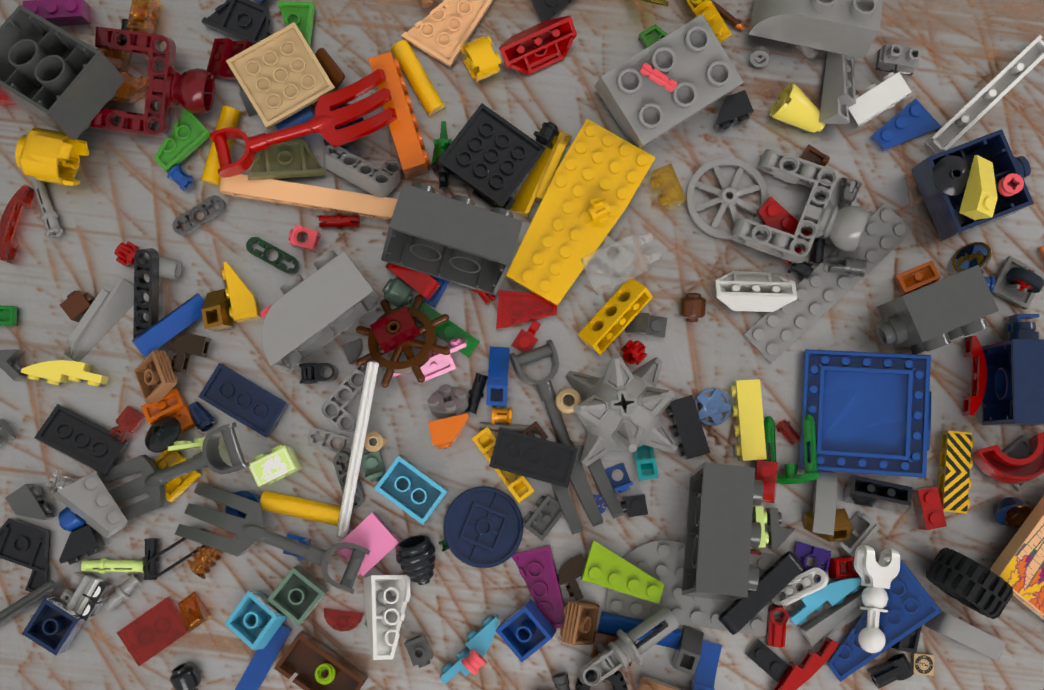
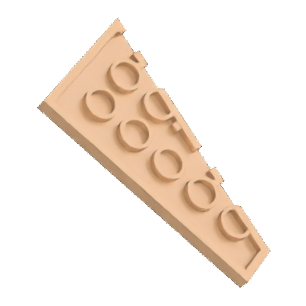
M444 0L428 16L414 24L415 26L412 29L404 32L401 38L451 68L461 52V45L467 43L493 0Z

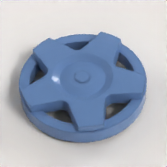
M706 389L694 401L696 408L698 402L702 405L698 414L700 421L706 425L715 426L722 424L731 413L730 399L719 389ZM708 392H713L710 397L704 394ZM721 396L725 398L726 402L721 401ZM727 412L725 417L721 420V413ZM710 417L712 422H708L704 418Z

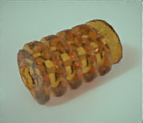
M204 545V548H196L200 553L199 555L192 553L194 561L187 560L186 562L192 572L205 579L204 573L209 574L211 571L210 567L216 565L215 560H220V554H225V552Z

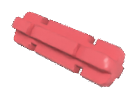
M644 63L639 71L645 77L646 75L649 76L650 80L661 87L665 86V89L669 92H673L677 86V81L672 78L668 79L669 76L656 68L652 69V66L648 63Z

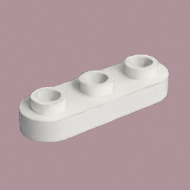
M815 567L797 575L772 599V602L778 606L785 607L823 589L828 584L827 573ZM821 576V581L817 583V577ZM803 585V589L799 591V586ZM785 593V598L781 600V595Z

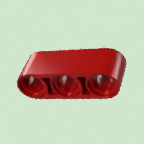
M391 263L385 265L390 272L406 282L427 300L432 297L440 286L428 274Z

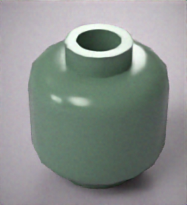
M398 277L390 278L382 290L384 292V299L396 307H400L403 303L407 305L413 296L410 293L411 286Z

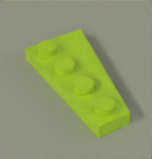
M592 540L581 580L656 604L660 603L665 584Z

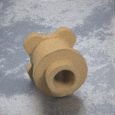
M373 430L366 435L364 447L370 452L379 451L382 446L387 444V439L382 438L378 431ZM373 438L377 440V444L375 446L371 444V440Z

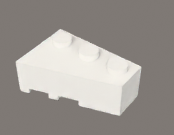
M900 72L888 74L883 78L884 82L876 85V83L865 89L866 93L860 97L858 94L855 95L856 104L848 107V111L858 127L880 115L886 109L894 107L899 101L910 97L912 91Z

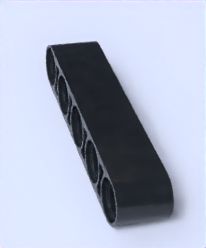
M153 248L141 249L136 252L134 257L133 339L159 320V254ZM145 253L150 257L149 262H146L144 259ZM145 273L149 275V282H146L144 279ZM144 293L148 294L149 302L145 301ZM144 313L149 316L148 322L143 317Z
M791 551L786 552L759 577L757 590H748L747 598L736 599L719 616L718 620L732 635L736 634L779 594L805 566Z

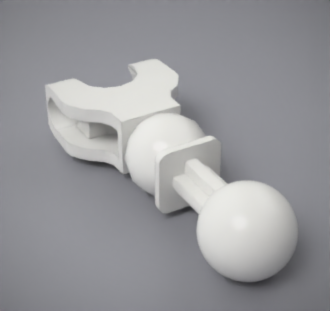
M860 545L855 551L854 567L861 577V586H867L861 595L862 603L865 607L860 606V609L868 610L867 627L860 631L858 642L864 651L877 653L884 648L886 643L885 635L879 629L880 612L888 613V610L883 609L888 602V594L884 588L890 589L891 581L900 571V554L896 549H884L877 563L875 550L868 545Z

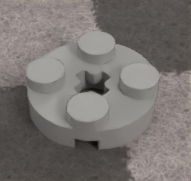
M447 384L440 386L439 390L433 393L427 400L432 415L437 418H448L450 414L454 413L456 416L460 415L469 405L465 389L450 387Z

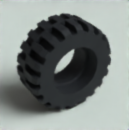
M943 548L939 551L926 572V578L936 587L940 588V590L972 610L991 619H996L1001 615L1013 595V587L1004 579L973 559L949 548Z

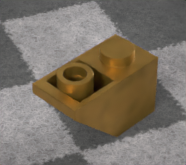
M225 289L209 292L206 295L201 311L204 328L207 330L219 331L234 327L229 314L230 303Z
M845 508L836 509L833 535L812 532L813 511L805 512L804 529L828 542L850 540L852 526Z

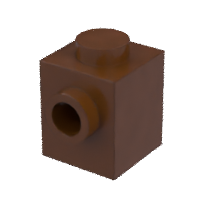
M78 290L71 292L60 306L72 321L79 322L95 299L89 292L85 293Z

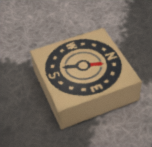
M912 653L911 668L914 674L934 676L935 655Z

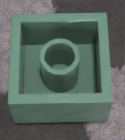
M297 565L290 570L267 601L300 626L329 590Z

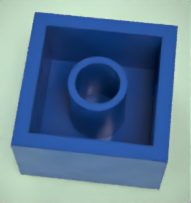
M529 599L501 622L495 631L518 659L523 662L551 640L557 630L534 602Z

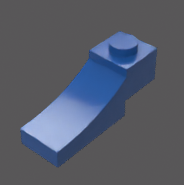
M703 640L701 656L695 674L691 677L690 690H714L722 645Z

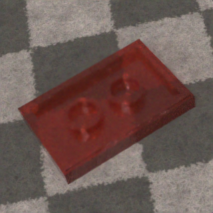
M167 597L122 628L117 634L137 665L141 666L191 631V628L171 598Z

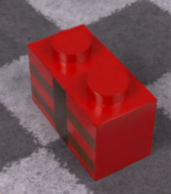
M924 486L912 489V502L919 529L931 530L947 526L938 487Z

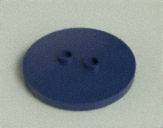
M474 487L462 492L451 502L444 516L443 534L449 550L462 563L472 567L490 568L504 563L516 552L523 536V518L517 504L509 495L493 487Z

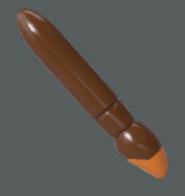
M711 0L722 18L731 23L733 27L744 30V25L739 19H736L719 4Z

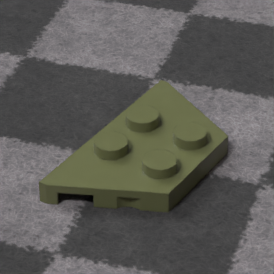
M304 139L288 140L259 151L254 159L251 170L248 172V180L325 176V169L319 165L316 156L308 149Z

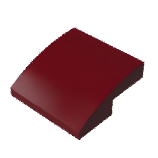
M214 39L207 71L212 72L214 78L237 80L226 60L251 47L252 43L248 40Z

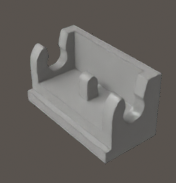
M859 511L849 520L852 526L850 540L833 542L851 557H855L856 548L860 545H865L880 528L867 515Z

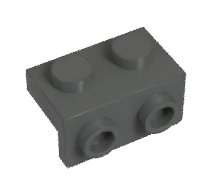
M549 494L546 497L542 495L535 504L538 506L533 513L529 511L523 519L525 522L523 527L542 541L563 515L558 501Z

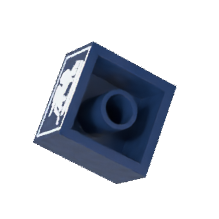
M53 595L43 599L22 632V635L57 656L66 652L85 620L75 611L66 609L67 604Z

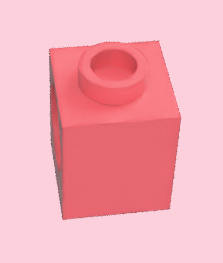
M295 225L294 230H290L288 240L295 248L316 253L321 234L317 230ZM303 234H307V241L304 243H300V236Z

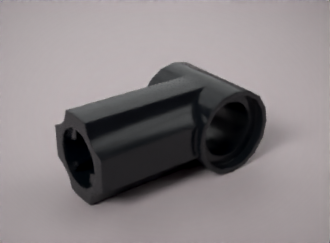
M904 653L892 656L888 659L887 663L869 671L870 677L878 689L896 680H905L914 674Z

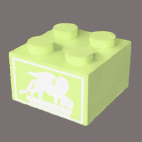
M279 445L271 449L272 453L269 455L261 454L252 458L253 462L250 463L249 468L258 487L268 486L303 469L293 447Z

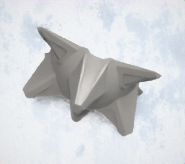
M617 353L612 355L606 373L601 378L574 371L568 372L566 379L573 389L580 394L582 400L581 403L574 407V413L588 431L580 463L584 466H589L611 450L636 452L638 447L646 445L674 453L679 447L661 422L662 413L675 396L671 390L656 388L662 365L660 359L655 357L631 373L621 356Z

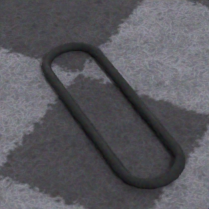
M182 538L150 558L145 564V571L151 577H159L205 548L206 545H202L162 572L151 574L148 570L149 563L186 540V538Z

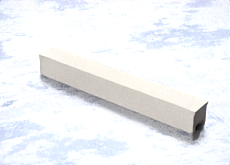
M1039 35L1031 41L924 144L934 154L948 150L1044 58V42L1041 40L1043 37Z

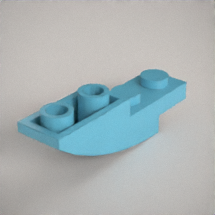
M850 577L828 580L826 587L799 600L802 604L788 614L789 621L794 625H801L808 620V615L813 611L818 612L824 607L823 603L826 602L832 607L840 605L845 601V596L849 593H855L861 588V578Z
M497 614L493 618L491 615L488 616L481 623L483 627L478 631L476 629L472 630L466 636L468 640L465 645L469 650L463 649L456 656L457 660L453 664L449 662L440 670L442 674L439 678L444 684L459 671L465 677L470 673L461 660L470 655L472 648L482 656L485 655L497 629L499 621Z

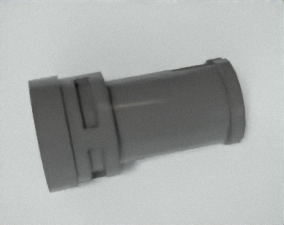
M567 672L552 676L557 690H570Z

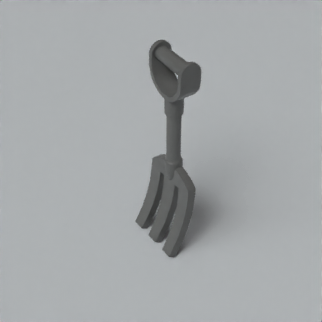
M547 340L546 345L518 355L511 353L510 360L517 377L525 384L536 385L541 401L545 404L558 443L578 448L570 481L592 526L602 524V515L594 499L583 465L580 463L584 445L574 446L573 441L570 440L562 415L556 407V394L551 379L558 372L559 358L552 340ZM549 356L551 357V371L543 380L530 379L521 369V366ZM599 458L590 464L588 469L613 519L624 515V511ZM551 484L572 535L583 531L568 488Z
M236 422L209 432L203 441L202 452L164 470L159 469L149 456L141 455L113 466L107 477L97 472V475L103 483L141 472L142 476L108 491L115 502L148 493L149 497L120 509L128 521L162 508L165 500L164 485L170 480L209 467L218 474H228L245 469L250 466V463H245L234 430L237 425ZM221 436L223 437L232 466L227 465L219 454L218 446Z
M198 482L194 490L195 494L247 515L243 519L190 503L185 510V514L238 536L236 540L182 524H179L175 535L236 557L247 552L255 542H263L301 556L306 561L320 565L322 574L329 584L342 591L354 593L355 590L352 589L365 554L369 555L370 550L348 542L334 544L325 550L271 532L262 526L263 512L260 503ZM352 549L353 552L340 584L336 583L328 574V562L338 550Z

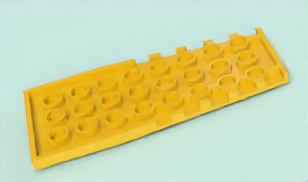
M586 119L557 168L506 276L558 306L626 210L656 157L591 120ZM597 197L600 198V201L606 199L611 209V213L608 214V220L600 224L598 219L592 221L587 211V207L591 206L590 200Z

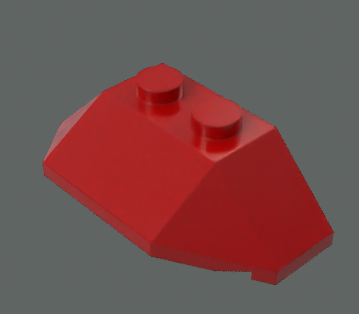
M570 15L549 19L511 36L499 47L506 67L530 75L564 59L577 33Z

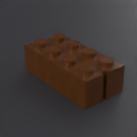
M303 630L298 633L274 668L288 679L296 672L298 675L292 682L303 690H360L368 676ZM323 663L332 665L336 672L334 680L327 685H322L315 679V671ZM328 671L323 673V678L329 675Z

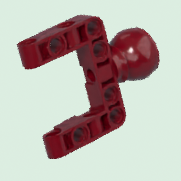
M96 27L95 47L149 55L147 74L149 76L148 92H146L144 114L102 108L93 118L89 127L162 136L169 130L170 112L173 105L178 106L181 104L184 109L193 114H204L211 111L215 98V78L213 73L201 68L190 69L183 74L180 71H176L174 69L176 44L171 38L158 34ZM126 36L127 43L123 46L121 40ZM165 41L166 49L161 51L160 44ZM161 61H163L165 64V67L162 71H160L158 68V65ZM157 101H160L161 103V109L159 111L155 109V103ZM116 116H119L121 119L119 125L115 123ZM155 121H158L160 125L157 131L153 127Z

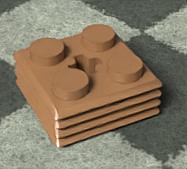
M152 350L134 370L146 404H151L152 402L159 403L178 381L176 374L173 373L171 368V359L167 357L165 350Z
M569 601L564 607L565 620L560 628L561 642L572 645H591L596 629L599 604L588 601Z

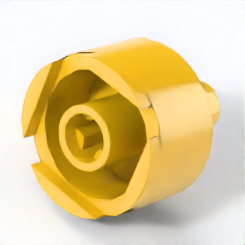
M488 35L461 45V53L466 54L464 63L473 79L476 78L475 82L495 75L500 71L499 64H501V59L497 52L494 53L492 40Z

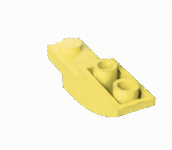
M66 360L40 362L22 368L20 372L28 374V379L40 381L41 377L47 379L46 383L59 385V382L67 383L68 380L80 382L81 379L88 380V385L99 387L100 383L107 384L109 379L108 376L91 373V364Z

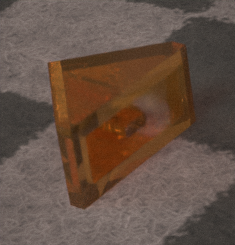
M195 591L178 603L188 633L194 631L213 617Z

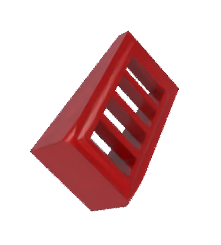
M831 557L828 567L829 578L859 577L860 575L856 570L853 572L852 561H854L855 557Z

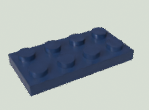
M222 363L218 364L198 396L268 438L288 405L287 402Z

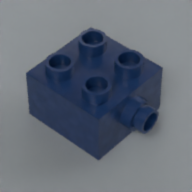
M1002 129L927 157L911 169L941 241L1004 218L1034 204L1024 181V178L1028 177L1031 173L1030 164L1024 156H1013ZM974 155H979L993 162L998 198L992 218L973 220L959 213L964 193L958 196H948L941 193L935 187L932 172L939 160L947 156H959L972 166ZM953 171V175L958 177V173ZM1012 173L1020 175L1023 178L1024 187L1019 193L1006 197L998 192L997 184L1000 179Z
M1035 322L1011 323L1012 332L1008 333L1007 341L982 346L987 366L986 389L981 402L982 426L1044 425V339H1039V332L1035 331Z

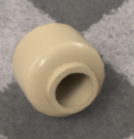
M564 388L556 395V407L564 414L574 413V407L581 403V396L573 388Z

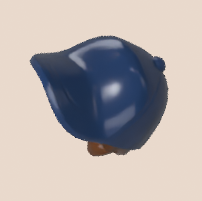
M1007 497L998 503L995 518L1000 525L1020 528L1033 511V508L1025 500Z

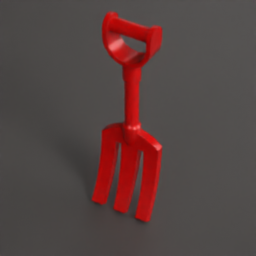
M378 68L373 73L349 86L320 96L315 108V117L307 122L249 138L243 131L233 127L213 131L209 136L210 140L215 143L220 164L218 169L219 176L226 178L243 173L253 164L255 152L268 149L270 146L311 133H320L327 143L333 147H338L367 136L398 119L394 108L389 107L366 120L337 130V128L364 117L392 99L390 90L386 88L358 102L332 110L364 95L386 80L384 70ZM227 140H244L246 149L243 156L238 161L232 163Z

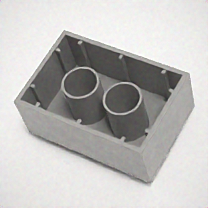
M701 14L602 75L594 87L628 142L642 149L732 93L744 82L705 17ZM648 63L652 66V69L656 68L669 76L668 79L672 78L677 81L674 91L669 92L665 89V86L661 87L650 80L649 76L646 75L645 77L639 72L642 65Z

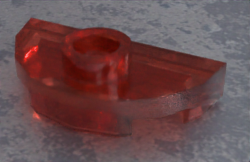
M324 608V618L327 624L341 632L356 628L364 616V612Z

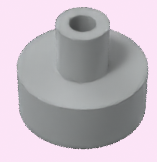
M758 46L751 51L750 62L752 65L764 67L769 63L770 51L766 47Z

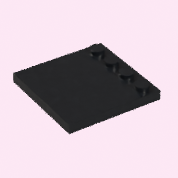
M481 103L438 159L437 164L498 208H503L546 148Z

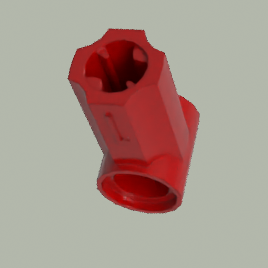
M776 604L770 605L768 609L766 644L781 648L785 647L786 623L788 622L789 615L783 607ZM781 610V617L779 619H774L773 614L776 611Z

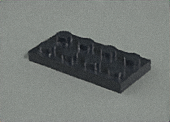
M59 404L56 405L34 437L37 441L106 477L129 443L123 437Z
M500 427L489 467L568 488L578 448Z

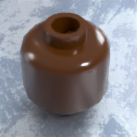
M686 293L681 298L680 315L686 318L687 322H698V318L705 316L706 299L701 297L700 293Z

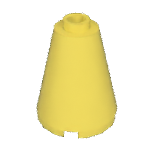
M790 83L783 89L778 96L780 99L777 103L774 102L770 109L769 115L772 118L811 133L820 132L825 126L824 123L819 122L820 111L794 83Z

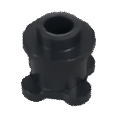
M544 122L539 132L535 131L533 134L538 143L552 148L553 144L551 141L555 136L559 135V132L557 130L558 127L554 123Z
M806 261L803 263L793 262L787 272H794L800 276L801 280L804 277L808 279L814 270L811 268L813 264H809Z

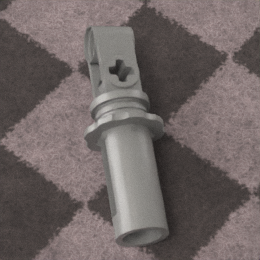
M664 606L628 633L619 629L617 631L618 639L614 642L611 641L608 644V649L599 653L593 660L580 668L578 672L579 680L583 684L595 686L618 671L620 667L627 668L631 661H635L640 665L643 661L642 653L679 627L674 614L669 608ZM658 624H662V626L634 645L633 642ZM588 670H592L594 673L591 681H587L585 678Z

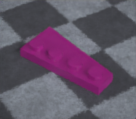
M551 545L514 553L512 558L516 562L522 578H524L537 607L555 629L561 628L565 620V604Z

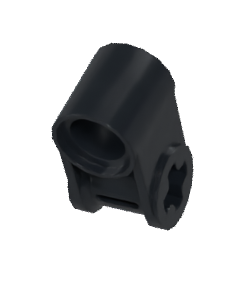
M330 363L299 364L302 379L300 384L332 382L339 375L338 368ZM327 367H330L332 369V374L330 377L326 378L324 376V370Z

